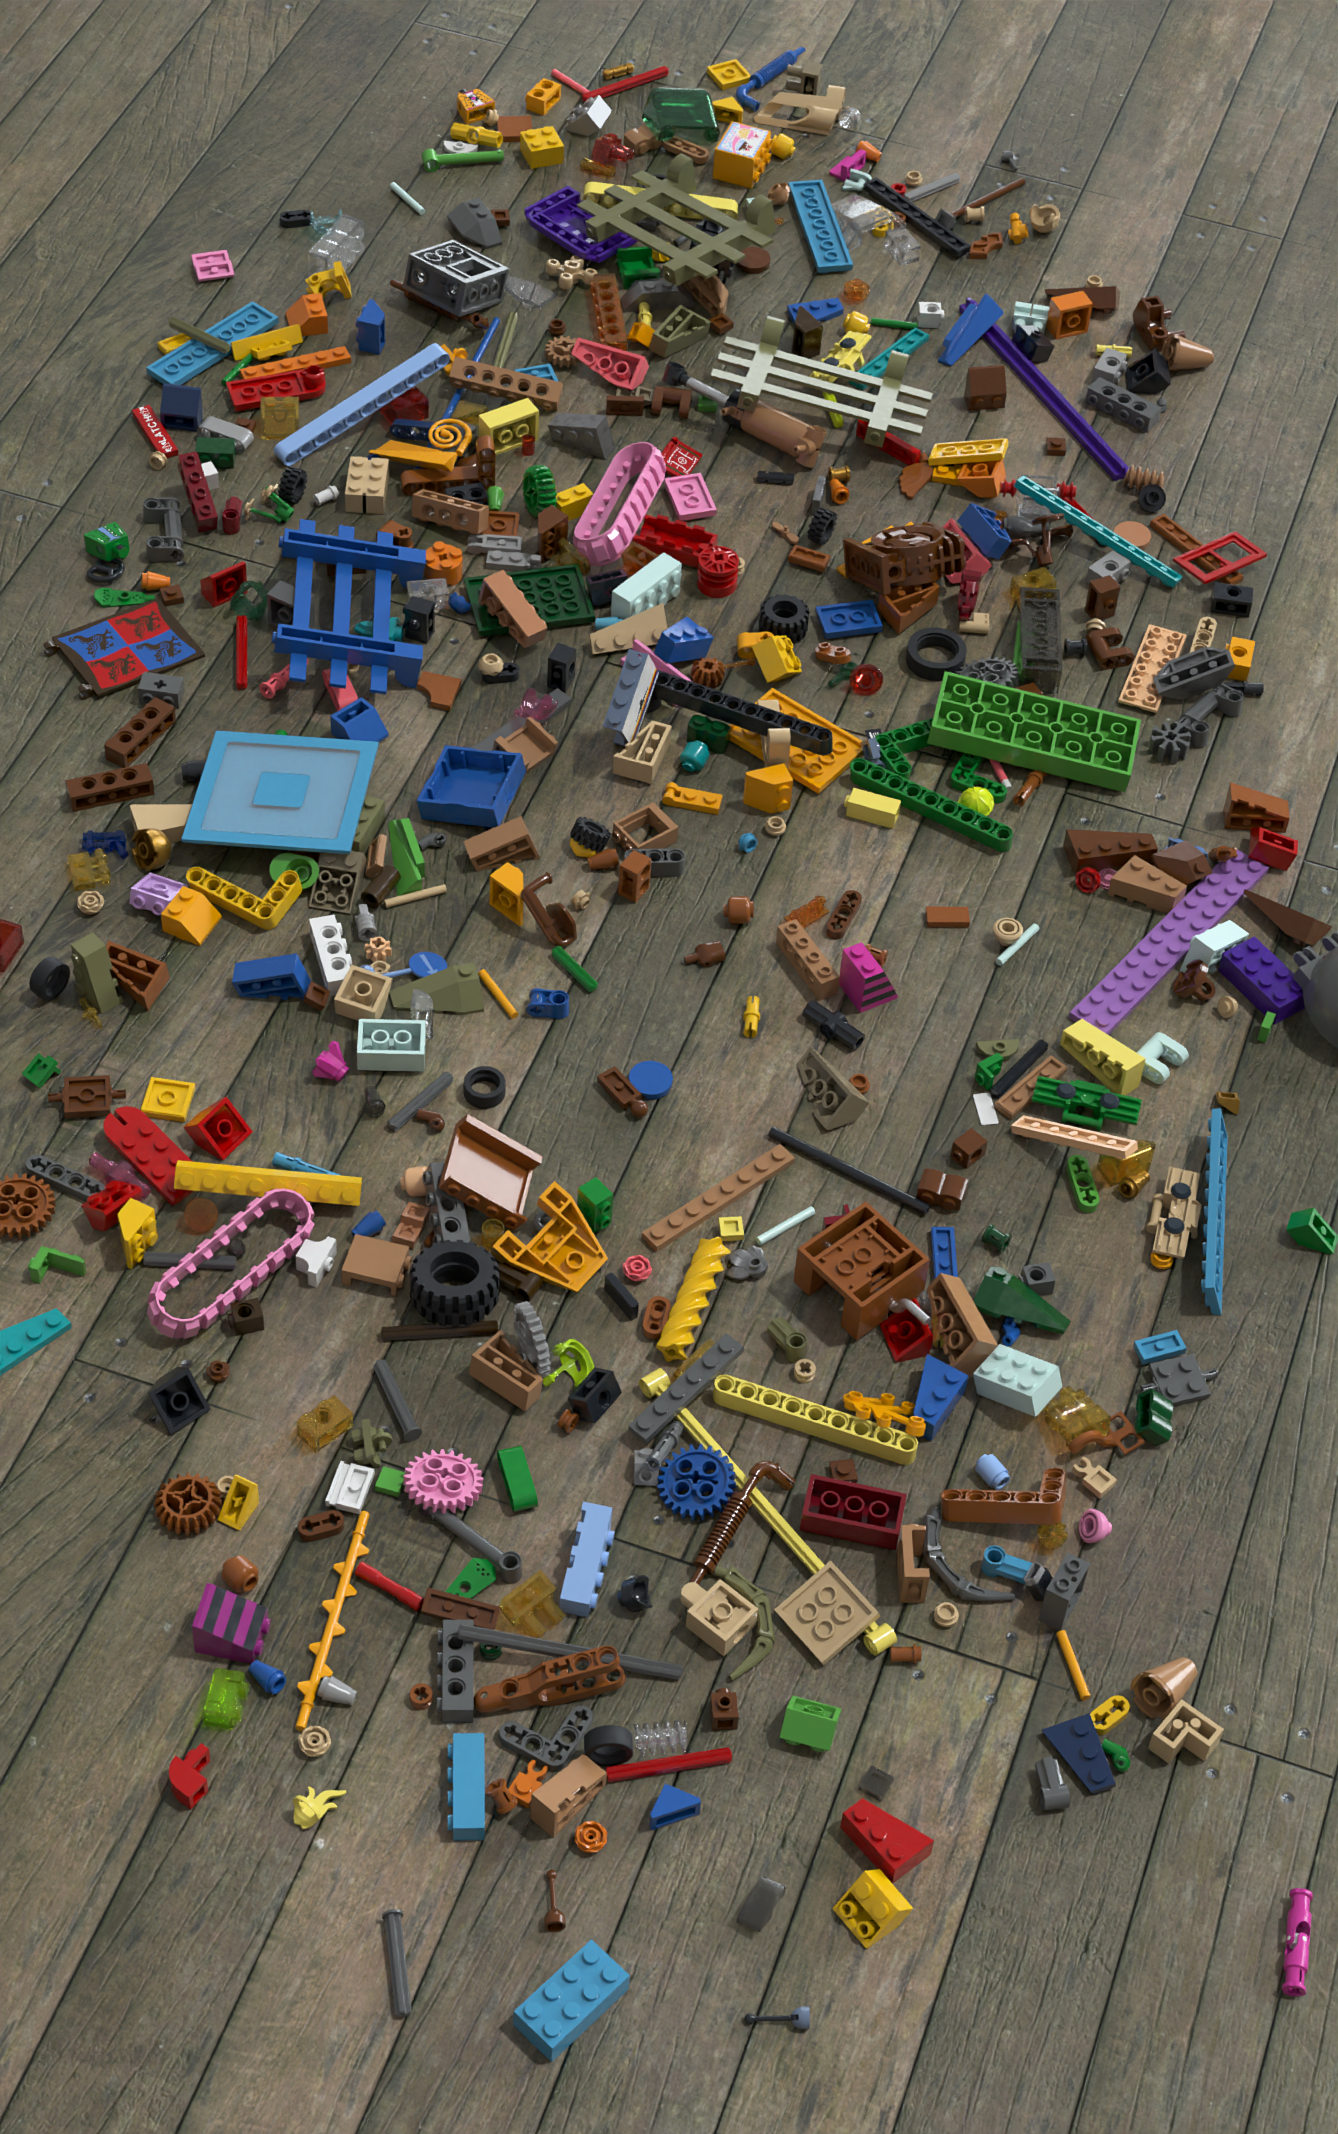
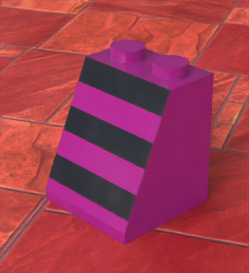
M206 1583L192 1624L195 1652L252 1664L257 1655L261 1656L264 1646L262 1638L264 1634H268L271 1619H268L267 1608L223 1588Z

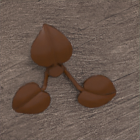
M1057 513L1035 518L1032 524H1041L1043 545L1037 546V550L1034 551L1028 540L1021 538L1011 540L1012 542L1008 547L1026 545L1031 551L1032 557L1037 558L1039 567L1051 565L1054 563L1051 553V536L1065 535L1071 537L1073 526L1064 525L1046 531V523L1058 521L1064 518V514Z

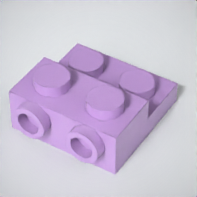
M149 873L131 888L129 904H132L137 909H147L161 916V913L183 886L188 887L189 885Z

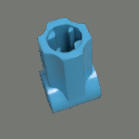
M993 1545L984 1551L981 1570L988 1577L1000 1575L1026 1584L1024 1577L1032 1563L1008 1555L1001 1547Z

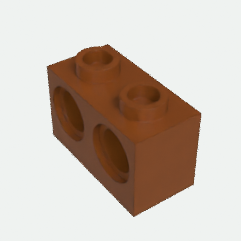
M633 850L620 864L619 895L636 903L650 888L651 858Z

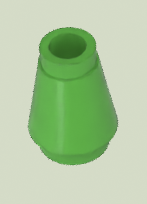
M491 486L486 491L489 510L500 511L504 492L498 486Z

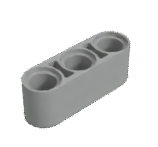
M212 416L208 417L197 429L199 437L235 439L237 453H243L254 440L250 430Z

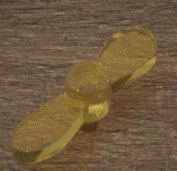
M86 998L79 999L80 1005L85 1010L82 1017L92 1018L99 1028L103 1027L100 1019L97 1017L96 1009L90 1007Z

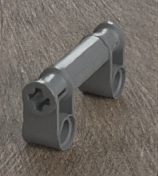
M150 497L143 501L144 521L151 524L164 523L165 536H151L146 540V557L151 562H177L184 558L181 514L178 510L180 503L174 497Z
M1222 683L1220 686L1213 688L1212 691L1206 692L1204 696L1180 716L1178 721L1170 725V729L1174 730L1177 724L1183 725L1182 733L1190 732L1191 734L1190 744L1194 747H1204L1208 743L1209 724L1201 720L1214 709L1231 717L1240 715L1243 694Z

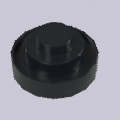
M1146 485L1138 493V504L1146 512H1156L1164 506L1166 494L1159 485Z

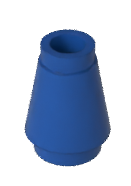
M378 1211L368 1212L351 1230V1234L353 1237H355V1234L370 1237L382 1231L386 1222Z
M259 1660L254 1661L249 1667L248 1672L267 1693L277 1694L286 1684V1677L281 1670Z

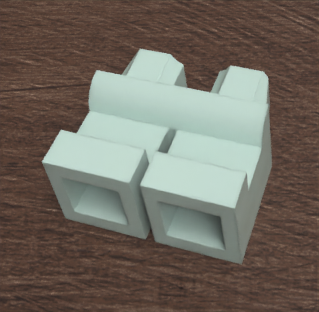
M1016 301L1012 329L1016 333L1019 325L1036 326L1044 334L1049 307L1034 304L1032 316H1030L1032 304Z

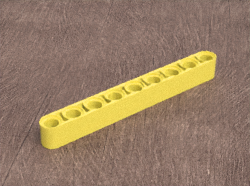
M588 182L585 184L583 201L589 199L607 208L620 203V201L604 193L605 189L615 184ZM617 185L634 195L646 189ZM689 194L737 220L738 203L735 200ZM676 202L662 209L673 216L705 219L684 206L678 205Z
M720 1375L714 1381L713 1400L718 1405L902 1465H909L915 1460L918 1441L915 1436L890 1427H879L875 1422L860 1419L856 1416L730 1375Z

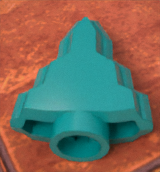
M397 617L390 618L389 640L402 642L404 628L399 626L400 619ZM363 621L356 624L354 632L363 637L372 638L373 622Z

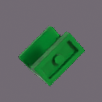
M651 248L617 249L616 265L624 290H628L635 280L660 278L659 268H655L652 259Z

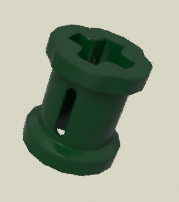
M990 1224L985 1230L981 1241L983 1243L988 1242L998 1248L999 1252L1003 1253L1010 1244L1012 1235L1009 1233L1004 1234L995 1229V1225Z

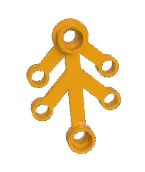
M850 1391L843 1396L844 1407L848 1410L856 1411V1417L860 1419H869L872 1412L876 1419V1425L879 1427L888 1428L891 1425V1420H895L906 1425L905 1432L912 1436L924 1435L926 1424L923 1418L911 1416L909 1419L900 1415L914 1414L915 1404L911 1402H902L901 1407L894 1406L895 1396L888 1393L881 1394V1398L863 1397V1394L857 1391Z

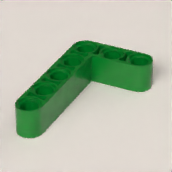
M933 718L875 736L876 742L879 743L881 749L879 760L885 763L887 770L910 780L912 767L903 754L932 745L928 744L927 741Z

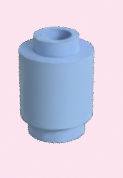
M985 1454L977 1460L975 1471L991 1488L1000 1490L1008 1484L1011 1479L1008 1475L1009 1472L993 1454Z

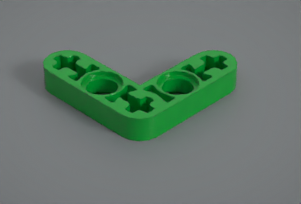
M963 753L951 774V786L964 792L979 784L985 789H989V792L993 795L994 803H1003L1006 800L1007 788L1000 783L975 775L984 757L975 755L973 759L971 758L972 754ZM963 765H970L972 768L966 769Z

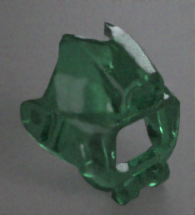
M245 581L233 594L230 601V610H234L237 616L245 615L247 620H259L267 608V593L269 591L262 586L261 581L257 583ZM251 587L262 598V601L256 606L243 593Z

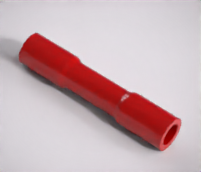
M363 1561L357 1566L355 1575L372 1585L378 1586L415 1611H419L423 1606L425 1598L406 1587H402Z

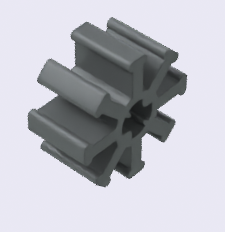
M1163 722L1161 729L1154 726L1149 742V754L1157 753L1156 761L1162 763L1165 756L1169 757L1170 765L1177 764L1178 757L1184 761L1187 758L1190 746V732L1182 733L1183 725L1177 724L1176 728L1171 730L1169 722Z

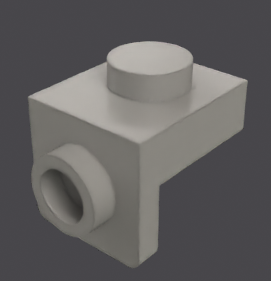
M644 1448L634 1452L635 1485H658L657 1476H659V1469L651 1471L645 1464L647 1462L646 1459L653 1451L652 1449Z

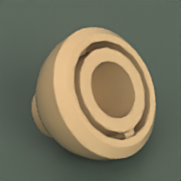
M1001 918L994 923L993 933L1001 945L1010 946L1020 939L1023 927L1015 919Z

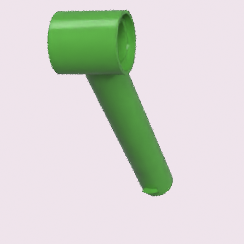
M426 149L421 155L424 168L428 172L437 171L440 165L498 161L499 163L504 161L503 150L499 149L498 151L440 155H437L433 149Z

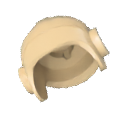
M1034 204L1029 211L1030 221L1036 231L1048 233L1059 225L1060 212L1055 205L1046 204L1038 207Z

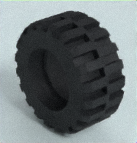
M444 1240L441 1244L438 1242L432 1244L429 1249L426 1247L413 1260V1264L410 1267L411 1303L422 1317L426 1316L428 1321L432 1323L436 1321L441 1326H446V1324L452 1325V1327H459L461 1324L467 1326L471 1325L475 1320L478 1322L485 1318V1315H489L497 1305L499 1296V1266L493 1255L488 1253L482 1246L477 1247L476 1243L470 1241L465 1243L463 1240H457V1242ZM448 1280L468 1282V1284L462 1286H446L440 1283Z

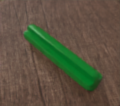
M557 946L552 949L551 955L588 992H593L598 988V982L562 947Z

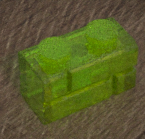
M222 1668L214 1669L202 1713L203 1724L232 1730L236 1720L241 1721L243 1714V1705H240L242 1698H247L249 1683L245 1681V1673Z

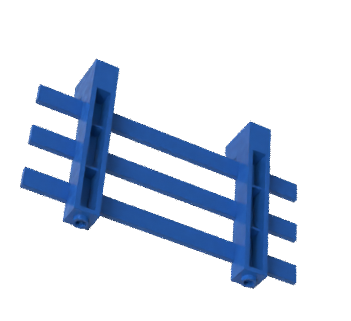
M300 519L299 530L285 528L284 536L279 537L278 548H282L281 556L297 559L292 626L278 624L277 632L273 631L271 643L275 644L274 652L290 655L289 680L305 683L307 657L331 661L329 684L331 687L346 689L347 663L371 667V693L386 695L388 669L395 670V677L402 685L416 688L423 659V645L389 640L391 575L398 574L399 582L404 588L419 593L426 564V550L393 545V533L377 532V543L354 539V527L343 525L338 527V537L315 533L316 521ZM313 561L336 565L332 632L309 628ZM352 567L375 571L372 638L349 634Z

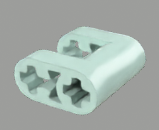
M1161 1032L1155 1033L1136 1052L1146 1058L1142 1075L1156 1084H1163L1170 1076L1167 1066L1157 1060L1160 1056L1176 1066L1182 1065L1189 1057L1188 1051L1184 1046Z

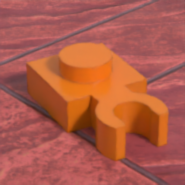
M535 1760L529 1762L527 1775L519 1772L508 1788L510 1794L517 1798L518 1803L528 1809L531 1805V1794L542 1786V1783L539 1781H542L547 1776L546 1766L540 1772L533 1770L536 1766Z

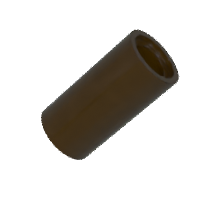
M385 865L361 893L363 903L367 904L370 908H377L400 881L401 875L399 871L393 866Z

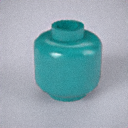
M701 741L687 743L680 755L683 768L689 772L702 770L710 756L708 747Z

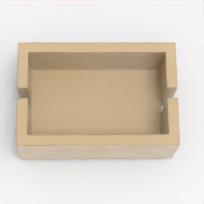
M350 457L345 490V512L363 513V496H366V513L384 514L389 480V459L371 458V460H368L367 457Z

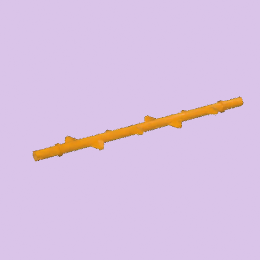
M361 1511L355 1531L352 1532L353 1538L346 1561L336 1563L333 1566V1569L341 1577L334 1599L325 1600L321 1605L329 1613L322 1640L309 1645V1650L316 1655L310 1680L298 1682L297 1688L304 1694L295 1729L298 1731L306 1729L310 1712L314 1708L313 1702L320 1679L324 1678V1676L331 1677L333 1671L325 1664L333 1637L345 1634V1628L337 1622L345 1597L356 1596L357 1590L349 1583L356 1559L369 1553V1549L361 1543L365 1538L364 1532L370 1515L366 1511Z

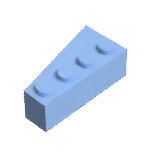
M583 1502L581 1522L578 1521L576 1529V1546H572L569 1561L571 1568L567 1567L560 1596L559 1611L589 1618L591 1608L595 1609L597 1605L598 1594L595 1591L596 1587L601 1588L604 1573H601L602 1566H607L609 1552H606L607 1545L612 1546L615 1531H611L612 1507Z

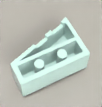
M1228 920L1210 930L1207 929L1200 935H1195L1189 943L1190 949L1180 971L1185 973L1187 964L1193 960L1200 959L1208 965V972L1213 974L1217 970L1215 967L1220 963L1222 953L1246 941L1249 933Z

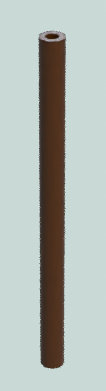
M1020 178L966 206L977 208L1024 185L1025 179ZM966 206L951 212V214L956 218L965 214Z

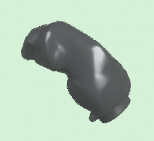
M1007 514V517L1002 520V529L1006 530L1010 539H1026L1029 535L1037 538L1042 536L1041 524L1033 525L1032 521L1041 516L1035 515L1031 519H1027L1026 516H1009ZM1046 523L1045 529L1047 531L1049 528V523Z

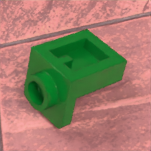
M998 1052L977 1063L976 1081L987 1091L991 1089L994 1077L1001 1071L1003 1057Z
M38 1053L21 1074L41 1088L54 1071L57 1074H60L62 1071L56 1067L58 1064L56 1060L49 1055L44 1058Z

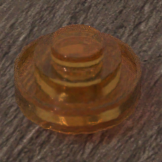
M853 279L844 284L843 293L848 299L862 301L869 297L870 287L861 279Z
M195 1198L185 1207V1222L194 1231H208L217 1223L218 1209L207 1198Z

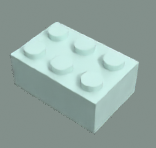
M359 1019L357 1070L424 1072L426 1020Z
M1001 1344L973 1373L978 1395L1034 1417L1042 1411L1062 1388L1058 1366Z

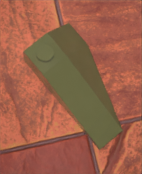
M474 962L451 966L389 991L394 1010L420 1012L426 1009L435 1010V1013L441 1014L442 1011L455 1012V1015L484 1012L480 980Z

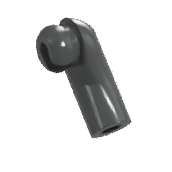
M429 833L417 842L420 851L427 847L444 846L447 837L443 833Z

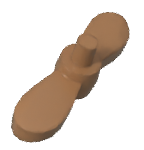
M777 522L772 523V527L779 531L783 538H787L792 544H798L799 538L790 533L787 525L783 527Z

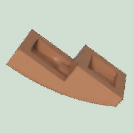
M408 1202L401 1214L400 1224L392 1235V1243L409 1246V1248L414 1249L428 1219L430 1208Z

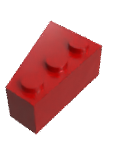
M863 1798L842 1814L840 1828L877 1869L883 1872L892 1884L931 1855L934 1844L932 1838Z

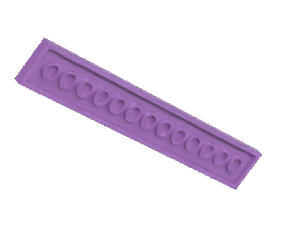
M1238 849L1236 852L1238 856L1236 858L1229 859L1226 862H1219L1212 869L1213 873L1204 877L1070 1012L1069 1018L1074 1022L1084 1019L1107 1035H1110L1186 957L1190 949L1189 943L1195 935L1204 933L1207 929L1214 928L1246 896L1243 893L1244 889L1251 891L1268 873L1269 867L1248 858V855Z

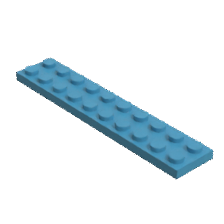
M1219 1108L1212 1109V1118H1208V1130L1211 1132V1135L1207 1136V1145L1210 1153L1206 1154V1160L1210 1170L1206 1171V1183L1209 1184V1188H1205V1199L1208 1202V1206L1204 1207L1205 1219L1208 1221L1207 1224H1204V1237L1207 1238V1242H1203V1254L1206 1256V1260L1202 1261V1271L1205 1274V1279L1201 1280L1202 1292L1205 1293L1206 1307H1210L1211 1313L1215 1315H1222L1228 1143L1222 1111Z

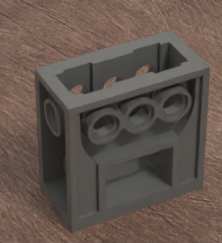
M451 240L410 253L403 288L460 317L502 302L509 268Z

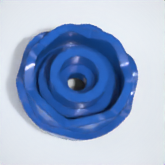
M456 592L450 594L448 604L454 611L464 614L470 610L471 604L467 603L463 596H457Z

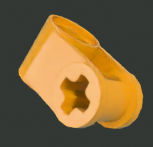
M744 632L739 634L736 638L738 656L742 659L756 658L752 646L763 641L765 637L767 639L774 635L770 632Z

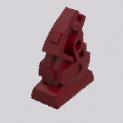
M962 570L957 606L959 620L969 621L972 612H974L979 595L982 572Z

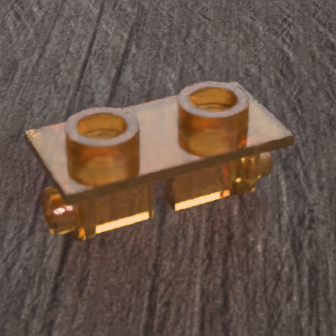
M822 895L815 896L808 904L792 910L789 915L784 917V920L789 922L797 919L800 925L805 928L830 912L824 907V903H826L825 897Z

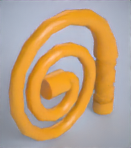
M442 419L431 426L428 438L431 444L441 449L452 448L460 443L455 453H457V456H462L472 440V432L469 426L460 420ZM445 423L457 424L465 430V436L462 442L460 443L462 435L456 427L452 425H443L438 427L436 430L435 428ZM445 429H450L457 433L458 437L455 442L447 444L453 441L454 436L452 433H450V431ZM434 430H435V433H434L435 439H436L439 443H437L436 441H434V439H433V437H432ZM441 431L440 436L445 437V438H449V439H445V440H444V439H441V438L439 437V432Z

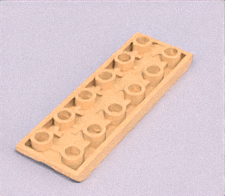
M1149 624L1118 703L1136 706L1157 713L1164 696H1159L1153 678L1158 675L1168 661L1180 656L1187 635Z

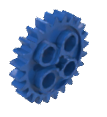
M690 1444L689 1451L687 1452L681 1447L680 1455L672 1452L673 1460L665 1459L667 1467H660L662 1475L657 1476L660 1483L657 1485L658 1491L661 1493L660 1498L662 1501H665L667 1509L672 1507L674 1515L680 1511L682 1519L687 1514H690L692 1521H694L696 1515H700L701 1520H704L705 1513L714 1517L713 1510L716 1509L722 1512L721 1504H728L727 1497H731L733 1494L732 1489L737 1488L734 1481L737 1477L735 1472H733V1464L729 1463L727 1455L722 1457L720 1449L713 1453L711 1445L707 1450H704L703 1445L700 1444L698 1450H695L693 1445ZM685 1468H692L687 1473L682 1472V1470ZM710 1469L716 1470L712 1474H705ZM682 1490H688L684 1495L678 1494ZM705 1492H713L710 1496H702Z

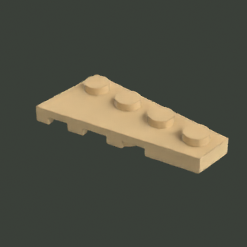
M659 604L588 635L591 654L632 649L633 641L636 639L645 646L657 645L661 633L668 629L664 604Z

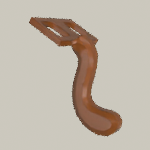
M1120 1411L1101 1423L1107 1431L1106 1436L1099 1431H1087L1073 1439L1069 1443L1068 1449L1072 1454H1075L1087 1444L1096 1442L1102 1447H1119L1123 1454L1127 1455L1143 1445L1145 1441L1136 1433L1135 1428ZM1120 1417L1125 1426L1114 1432L1109 1428L1108 1423ZM1132 1434L1136 1437L1138 1443L1126 1449L1122 1445L1121 1440Z

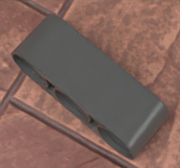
M630 849L624 855L625 860L635 850L651 858L650 877H677L684 873L685 853L680 849Z

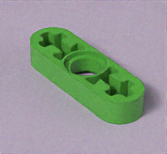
M1073 1155L1068 1159L1066 1171L1078 1208L1082 1212L1093 1213L1098 1208L1099 1195L1088 1161L1081 1155ZM1085 1181L1089 1186L1081 1187L1077 1182Z

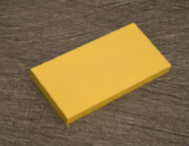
M1008 439L936 443L928 459L929 466L1003 460L1009 445Z

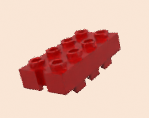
M658 514L657 518L645 515L644 524L639 536L635 534L632 538V549L657 557L662 553H666L682 564L698 568L700 553L708 547L717 546L718 535L706 532L705 527L695 524L693 528L688 527L687 522L676 519L675 523L671 522L669 517Z

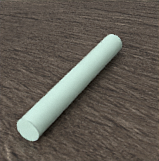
M395 182L390 184V188L420 215L425 213V209Z
M1032 924L1017 942L1011 944L995 960L996 964L1002 966L1039 930V926Z
M810 1206L756 1237V1242L761 1246L815 1215L814 1208Z

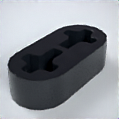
M310 210L286 211L280 214V225L283 228L306 227L313 223V213Z
M503 663V669L496 676L484 675L482 673V680L488 684L515 682L519 679L520 668L515 663Z

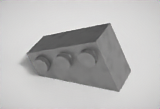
M558 412L548 424L552 441L606 460L615 448L606 415Z

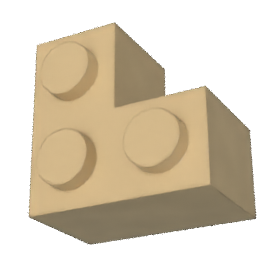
M1181 1699L1153 1733L1148 1749L1167 1763L1173 1760L1182 1747H1185L1205 1761L1218 1746L1224 1729Z

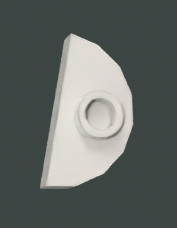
M444 141V150L450 154L477 152L478 145Z

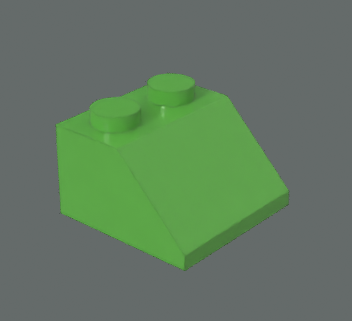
M792 1695L786 1708L780 1738L785 1739V1742L791 1745H800V1743L809 1745L810 1749L817 1752L830 1751L842 1708Z

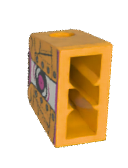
M462 89L458 93L457 110L466 125L485 119L487 111L495 109V101L479 89L468 92Z

